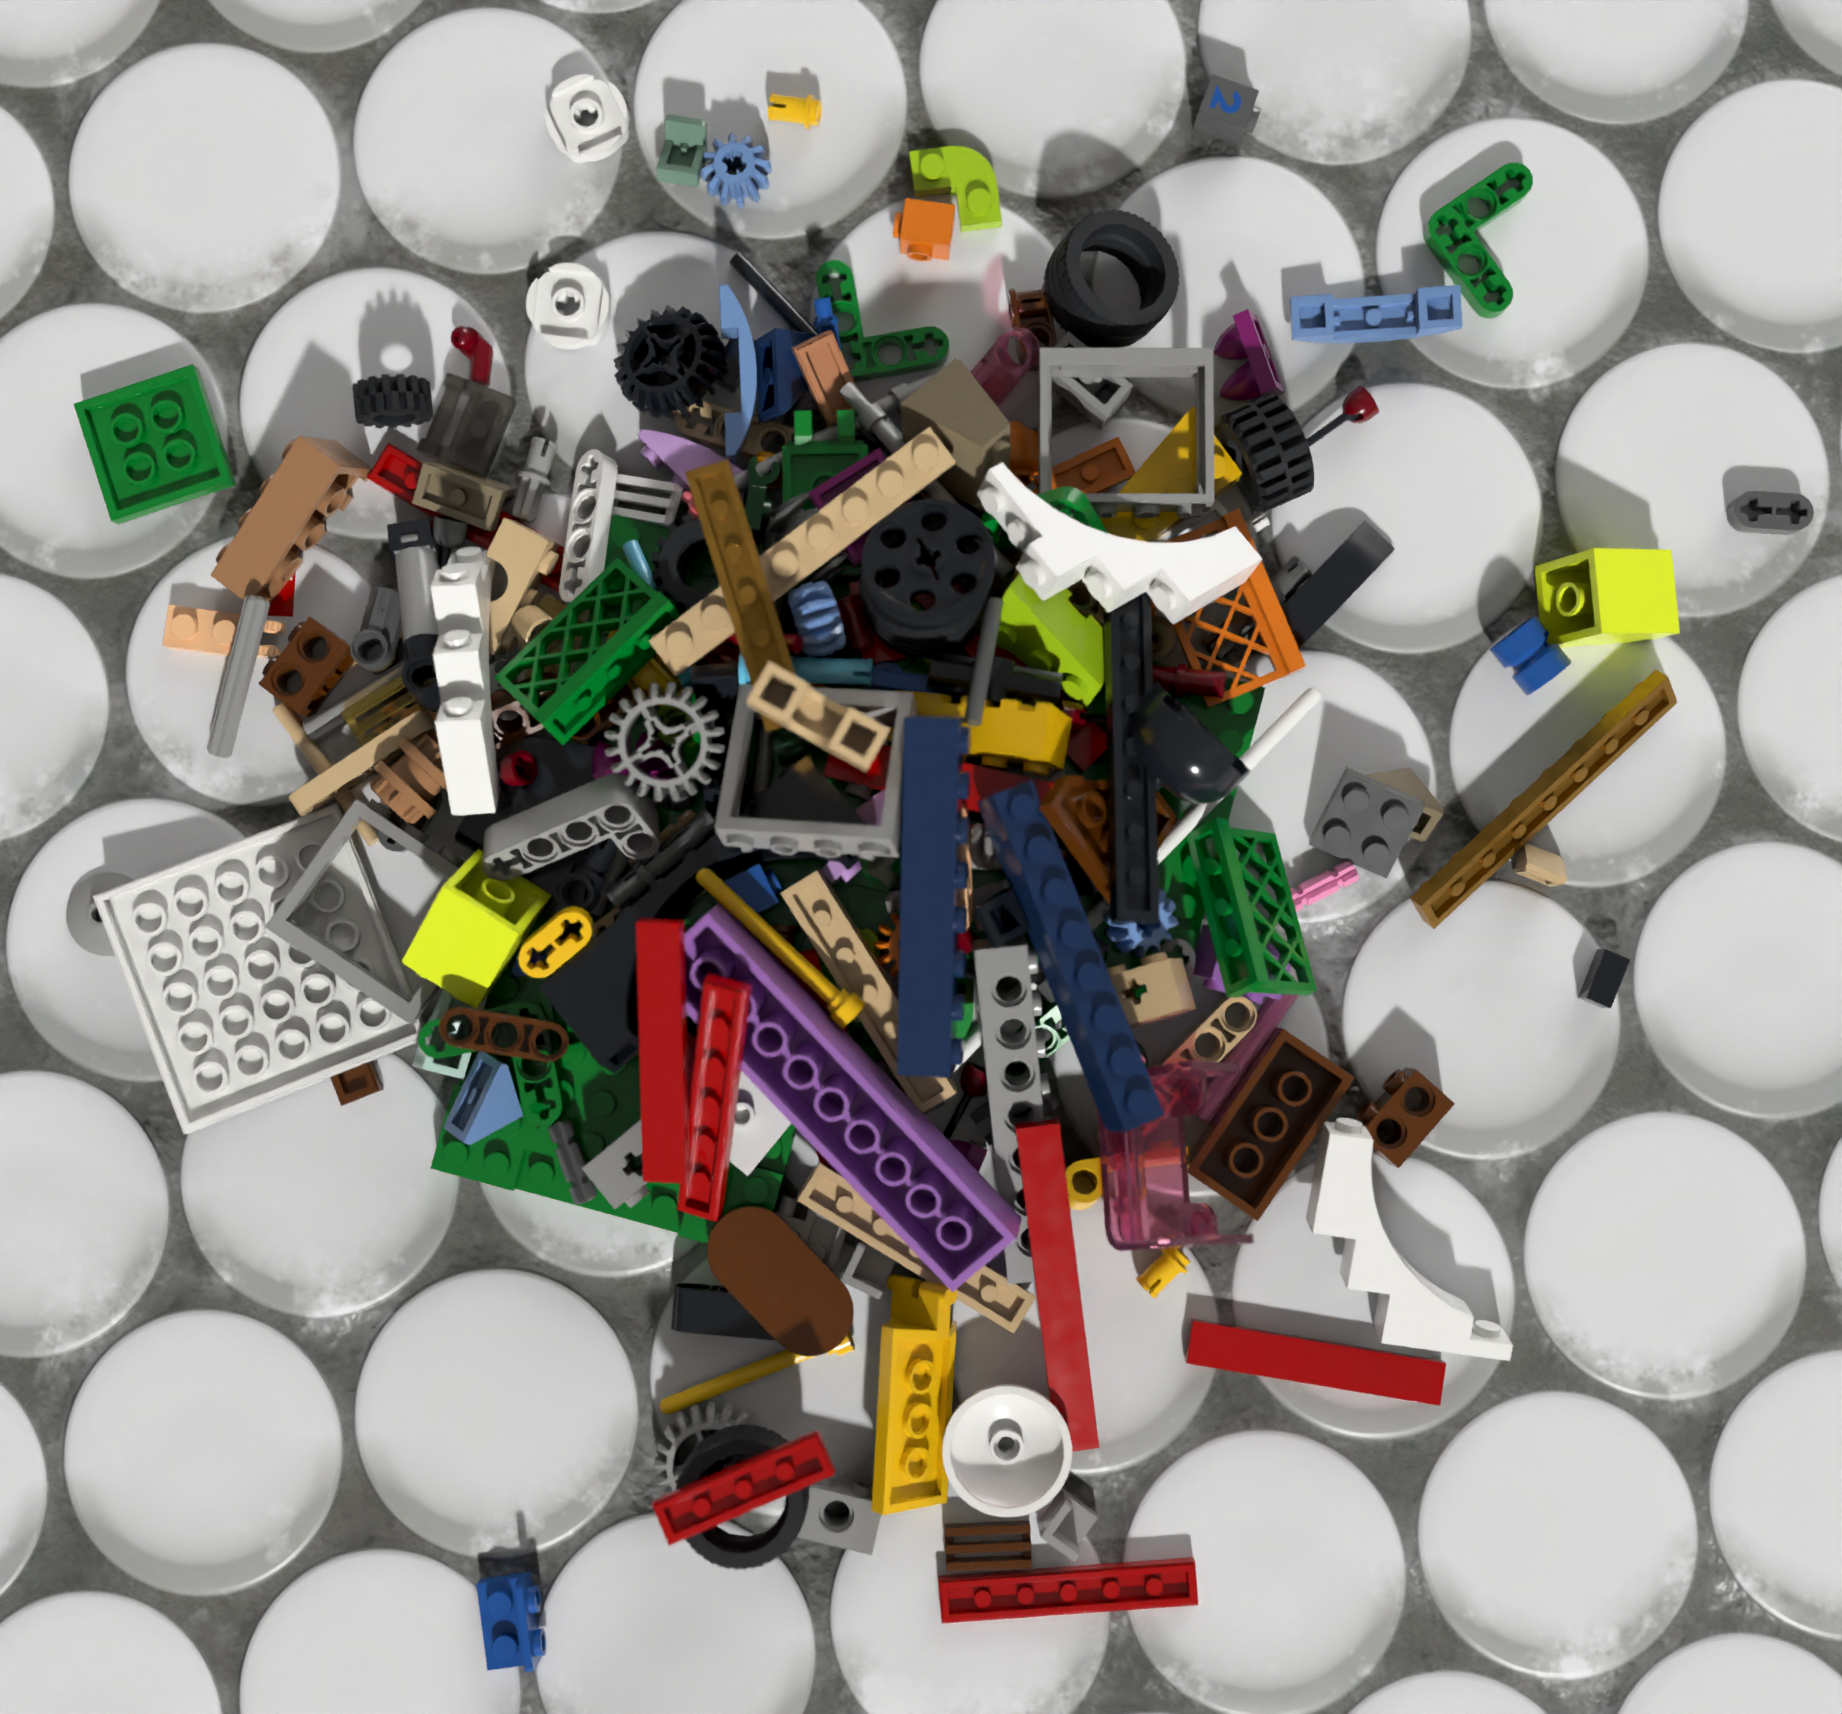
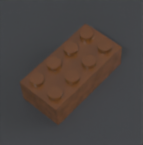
M1276 1027L1216 1116L1209 1122L1190 1150L1189 1156L1179 1167L1258 1221L1355 1077L1284 1028Z

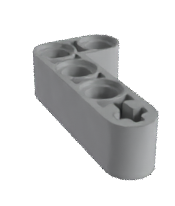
M620 773L606 775L489 826L484 832L482 869L490 878L506 881L608 838H611L627 857L640 860L647 859L655 855L659 850V814L646 795L643 797L637 795L639 786L636 782L628 787L622 783L627 775Z

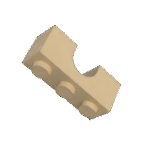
M505 517L485 555L500 563L508 576V585L505 593L499 599L490 602L489 653L505 656L507 651L511 652L519 642L511 629V620L514 614L524 606L537 605L540 598V592L537 589L544 575L548 577L553 572L559 559V554L555 553L559 543L515 520Z
M768 661L746 700L747 707L865 773L868 771L890 731L889 728L852 707L847 708L828 699L811 688L809 683Z

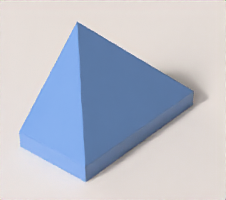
M479 1051L443 1128L463 1143L471 1145L522 1117V1110L508 1065L489 1052Z

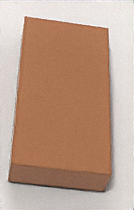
M827 330L791 349L824 424L829 428L837 424V410H853L839 392L848 382H853L854 385L855 383L832 330Z

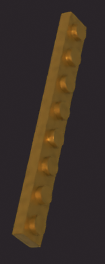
M1654 670L1643 682L1638 683L1629 695L1615 708L1608 711L1600 722L1581 739H1578L1558 761L1544 770L1530 787L1521 795L1515 797L1502 813L1491 823L1485 825L1473 840L1460 852L1455 853L1445 866L1419 887L1418 891L1410 899L1425 923L1435 929L1678 703L1668 676Z

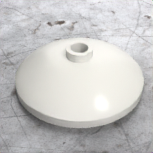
M999 1384L973 1393L956 1408L944 1432L942 1457L948 1480L956 1493L966 1503L976 1510L992 1516L1019 1517L1042 1508L1061 1490L1071 1467L1072 1443L1063 1416L1050 1400L1037 1391L1024 1386ZM1003 1437H1010L1014 1440V1445L1012 1448L1004 1450L998 1445L999 1440Z

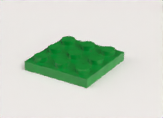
M193 364L74 403L110 519L115 524L119 525L236 485L199 369Z

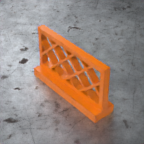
M1240 509L1229 512L1214 522L1165 541L1181 543L1197 540L1214 532L1218 534L1236 526L1257 551ZM1262 561L1246 582L1239 586L1233 601L1224 597L1214 600L1230 608L1222 629L1198 620L1203 607L1196 611L1194 618L1187 616L1182 619V621L1191 624L1188 633H1186L1181 620L1173 624L1190 669L1202 670L1199 659L1207 663L1205 668L1207 671H1210L1212 665L1235 674L1230 689L1224 692L1223 699L1202 696L1207 709L1281 678L1296 674L1306 667ZM1241 594L1245 600L1247 607L1238 603ZM1235 610L1252 617L1255 628L1250 640L1227 631ZM1195 626L1219 635L1210 657L1195 651L1191 645L1190 639ZM1258 633L1264 646L1255 643ZM1223 638L1246 646L1238 668L1215 659ZM1252 649L1268 655L1274 669L1273 672L1259 677L1243 670ZM1240 676L1250 680L1247 683L1237 686Z

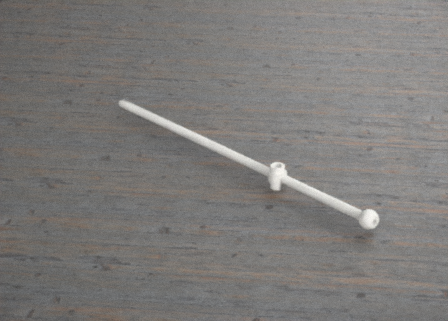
M1317 688L1307 689L1239 759L1252 770L1319 702L1321 698L1320 690ZM1222 799L1208 804H1194L1174 824L1158 850V865ZM1104 897L1086 914L1092 931L1104 921L1102 915L1110 912V905ZM1040 962L1037 963L1038 973L1030 974L1032 990H1036L1037 985L1046 978ZM1019 983L1010 992L1014 991ZM1009 1019L1002 1024L1000 1030L1005 1034L1013 1035L1023 1022L1018 1019ZM980 1022L964 1038L963 1063L982 1045ZM956 1065V1068H955L954 1072H955L961 1065Z

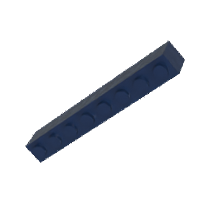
M908 715L904 717L897 1075L951 1078L956 1065H962L964 1039L956 1038L957 1021L964 1020L965 995L957 994L958 977L965 976L966 951L958 950L959 933L966 932L967 907L959 906L960 889L967 888L968 862H960V844H968L969 818L961 817L962 799H969L970 772H963V754H970L971 727H964V716Z
M1032 780L979 800L977 805L1009 886L1013 889L1031 928L1028 931L1029 937L1106 1131L1128 1132L1163 1116L1164 1112L1051 826L1038 808L1041 801Z

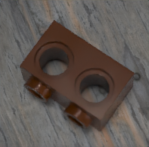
M310 616L305 622H300L293 628L288 637V642L290 643L280 656L276 655L268 661L262 672L264 677L259 682L261 687L296 713L307 718L317 713L355 662L350 653V644ZM325 639L327 642L326 653L322 657L314 659L312 654L313 646L319 640ZM300 673L302 683L296 691L290 693L287 688L288 679L293 674Z
M1405 1067L1403 1071L1400 1069L1395 1070L1382 1085L1385 1092L1375 1103L1372 1101L1367 1102L1354 1117V1120L1361 1122L1362 1126H1365L1374 1140L1373 1150L1388 1164L1397 1168L1405 1162L1455 1104L1418 1070ZM1417 1087L1421 1092V1103L1415 1109L1409 1110L1405 1105V1094L1410 1088ZM1390 1119L1394 1126L1393 1135L1387 1141L1381 1142L1376 1134L1377 1126L1382 1120Z

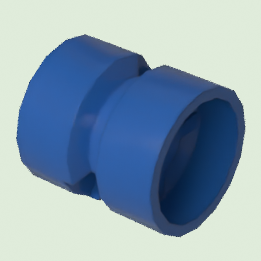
M1535 615L1490 648V651L1504 668H1514L1515 671L1512 678L1526 696L1545 685L1572 663L1557 643H1547L1546 640L1549 632Z

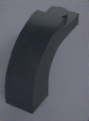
M735 663L691 666V682L695 701L702 696L708 699L707 705L700 711L703 715H706L710 711L717 710L719 717L708 722L710 729L716 727H724L725 734L712 736V744H723L726 746L725 752H711L710 758L716 759L721 763L720 768L714 770L705 766L703 769L712 779L707 785L703 783V793L707 810L714 817L717 816L740 686ZM749 756L739 813L747 807V803L751 799Z

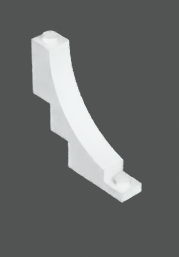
M1337 1118L1336 1122L1325 1121L1321 1128L1306 1220L1313 1234L1346 1238L1340 1275L1347 1289L1379 1293L1373 1327L1380 1342L1383 1344L1510 1361L1513 1344L1503 1328L1496 1323L1486 1320H1477L1473 1324L1474 1316L1465 1301L1445 1292L1425 1279L1408 1264L1387 1237L1375 1205L1371 1171L1374 1140L1367 1128L1362 1126L1361 1122L1350 1118Z

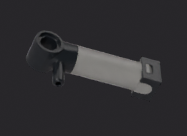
M429 517L388 524L387 530L389 551L396 562L405 656L402 680L405 687L421 707L428 710H437L440 708L441 698L433 652L439 633L431 584L436 570L439 569L438 563H441L442 549L441 545L433 537V524ZM436 677L431 685L422 687L427 679Z

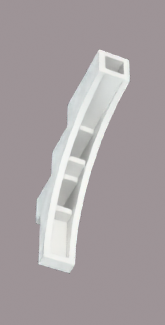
M1003 463L988 470L976 494L981 500L984 509L992 514L1006 531L1013 545L1022 551L1023 556L1016 568L1021 573L1024 582L1030 588H1033L1042 601L1082 580L1092 597L1098 600L1108 613L1147 592L1155 606L1165 614L1172 624H1175L1245 583L1262 561V557L1236 526L1208 538L1177 543L1145 542L1117 537L1083 525L1052 508L1027 489Z
M473 546L463 547L456 552H451L447 565L442 567V569L436 570L431 584L439 633L433 658L441 698L435 725L452 816L496 813L501 793L493 735L489 676V615L492 581L496 564L495 560L485 556L488 550L481 551L479 547Z

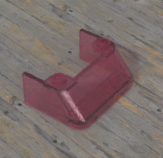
M1190 1060L1146 1068L1164 1115L1128 1132L1106 1131L1097 1109L1105 1233L1108 1242L1114 1249L1119 1251H1138L1254 1243L1253 1234L1219 1235L1218 1219L1214 1210L1205 1203H1190L1183 1116L1198 1114L1204 1108L1208 1097L1207 1078L1240 1073L1239 1064Z

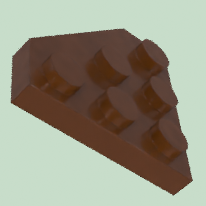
M1074 775L1058 778L1038 808L1110 905L1108 780H1084L1083 777ZM1156 791L1157 849L1159 850L1178 818L1159 791Z

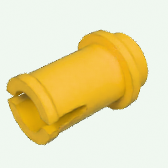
M771 93L769 102L773 103V107L768 106L769 121L776 120L804 124L805 129H811L812 125L819 126L822 102L821 100L814 99V95L808 94L807 98Z
M1174 1243L1168 1248L1163 1246L1161 1248L1163 1253L1141 1275L1136 1277L1138 1283L1146 1292L1149 1290V1294L1153 1298H1156L1180 1272L1185 1274L1188 1271L1186 1266L1191 1261Z

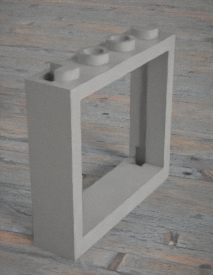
M1040 348L1037 360L1038 494L1052 490V377L1195 378V494H1084L1099 518H1112L1117 516V512H1134V517L1155 518L1160 516V512H1177V517L1198 518L1203 516V512H1209L1214 504L1213 348ZM1060 505L1059 510L1063 509L1064 506Z
M740 684L715 822V830L723 845L740 847L742 852H750L753 848L771 849L773 852L782 855H793L797 851L815 852L817 855L827 858H836L841 856V854H855L874 861L875 856L899 857L902 837L904 717L919 714L913 692L811 687L828 699L844 707H852L885 727H895L881 826L738 817L754 721L762 720L760 713L747 707L746 700L753 690L752 685Z
M355 799L265 928L407 1023H417L441 987L425 979L411 999L292 919L362 819L449 878L463 864L464 860L447 848L442 847L438 853L426 845L425 842L429 836L410 823L401 828L389 820L393 812L374 799H371L368 805Z

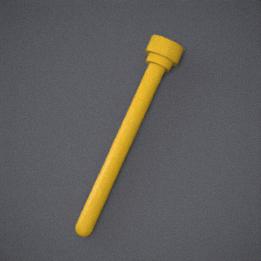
M702 868L697 872V882L828 1003L826 1008L831 1012L829 1017L840 1028L843 1029L865 1006L866 1002L854 991L848 993L844 988L839 990L710 869Z
M849 1330L845 1339L836 1348L827 1352L828 1355L836 1353L838 1356L855 1350L851 1331ZM783 1350L668 1396L660 1401L659 1409L663 1414L670 1415L815 1356H801L788 1350Z

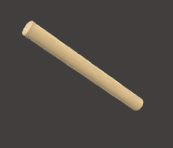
M284 703L277 705L272 712L317 775L332 767L316 742H313L305 733L303 724L293 710ZM349 789L335 797V800L345 814L356 799ZM362 819L356 829L368 846H372L379 842L378 829Z

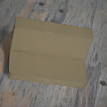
M442 461L425 462L422 464L412 503L492 532L497 528L505 498L514 497L516 488Z

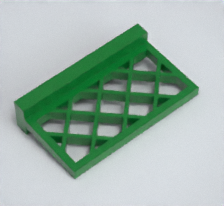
M616 558L494 678L564 745L657 654L649 640L682 615L661 592L655 591L619 558ZM623 575L626 578L624 592L608 594L609 586ZM650 599L632 616L633 602ZM622 604L620 618L604 620L606 606ZM595 608L593 622L577 624L578 617L586 609ZM618 630L601 646L602 632ZM591 634L589 648L573 650L575 636ZM564 638L562 652L546 655L547 647L555 639ZM587 660L577 672L569 677L571 662ZM560 664L558 679L542 681L544 666ZM533 668L530 683L518 685L512 683L524 669ZM556 690L538 709L540 693Z
M1215 818L1190 832L1186 837L1226 997H1240L1248 992L1303 996L1317 992L1275 833L1232 828L1229 825L1228 819ZM1256 845H1263L1267 862L1254 850ZM1236 849H1237L1238 852L1240 853V856H1239V857L1237 856ZM1247 861L1260 874L1258 880L1245 868ZM1267 883L1275 891L1277 902L1264 889ZM1257 902L1269 912L1268 920L1255 908ZM1277 923L1285 930L1287 941L1275 930ZM1256 928L1261 932L1259 938ZM1268 941L1280 953L1278 961L1265 948ZM1288 963L1295 969L1298 982L1286 971ZM1267 969L1271 972L1270 977H1268Z

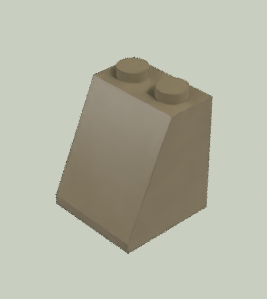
M954 359L901 403L902 440L907 444L930 426L956 461L955 465L939 476L937 480L950 495L983 512L985 509L976 494L988 470L1000 463H1003L1009 469L1011 454L1010 422L961 361Z

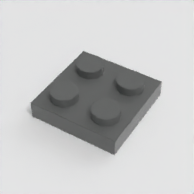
M1346 767L1309 838V845L1387 878L1425 808V801Z

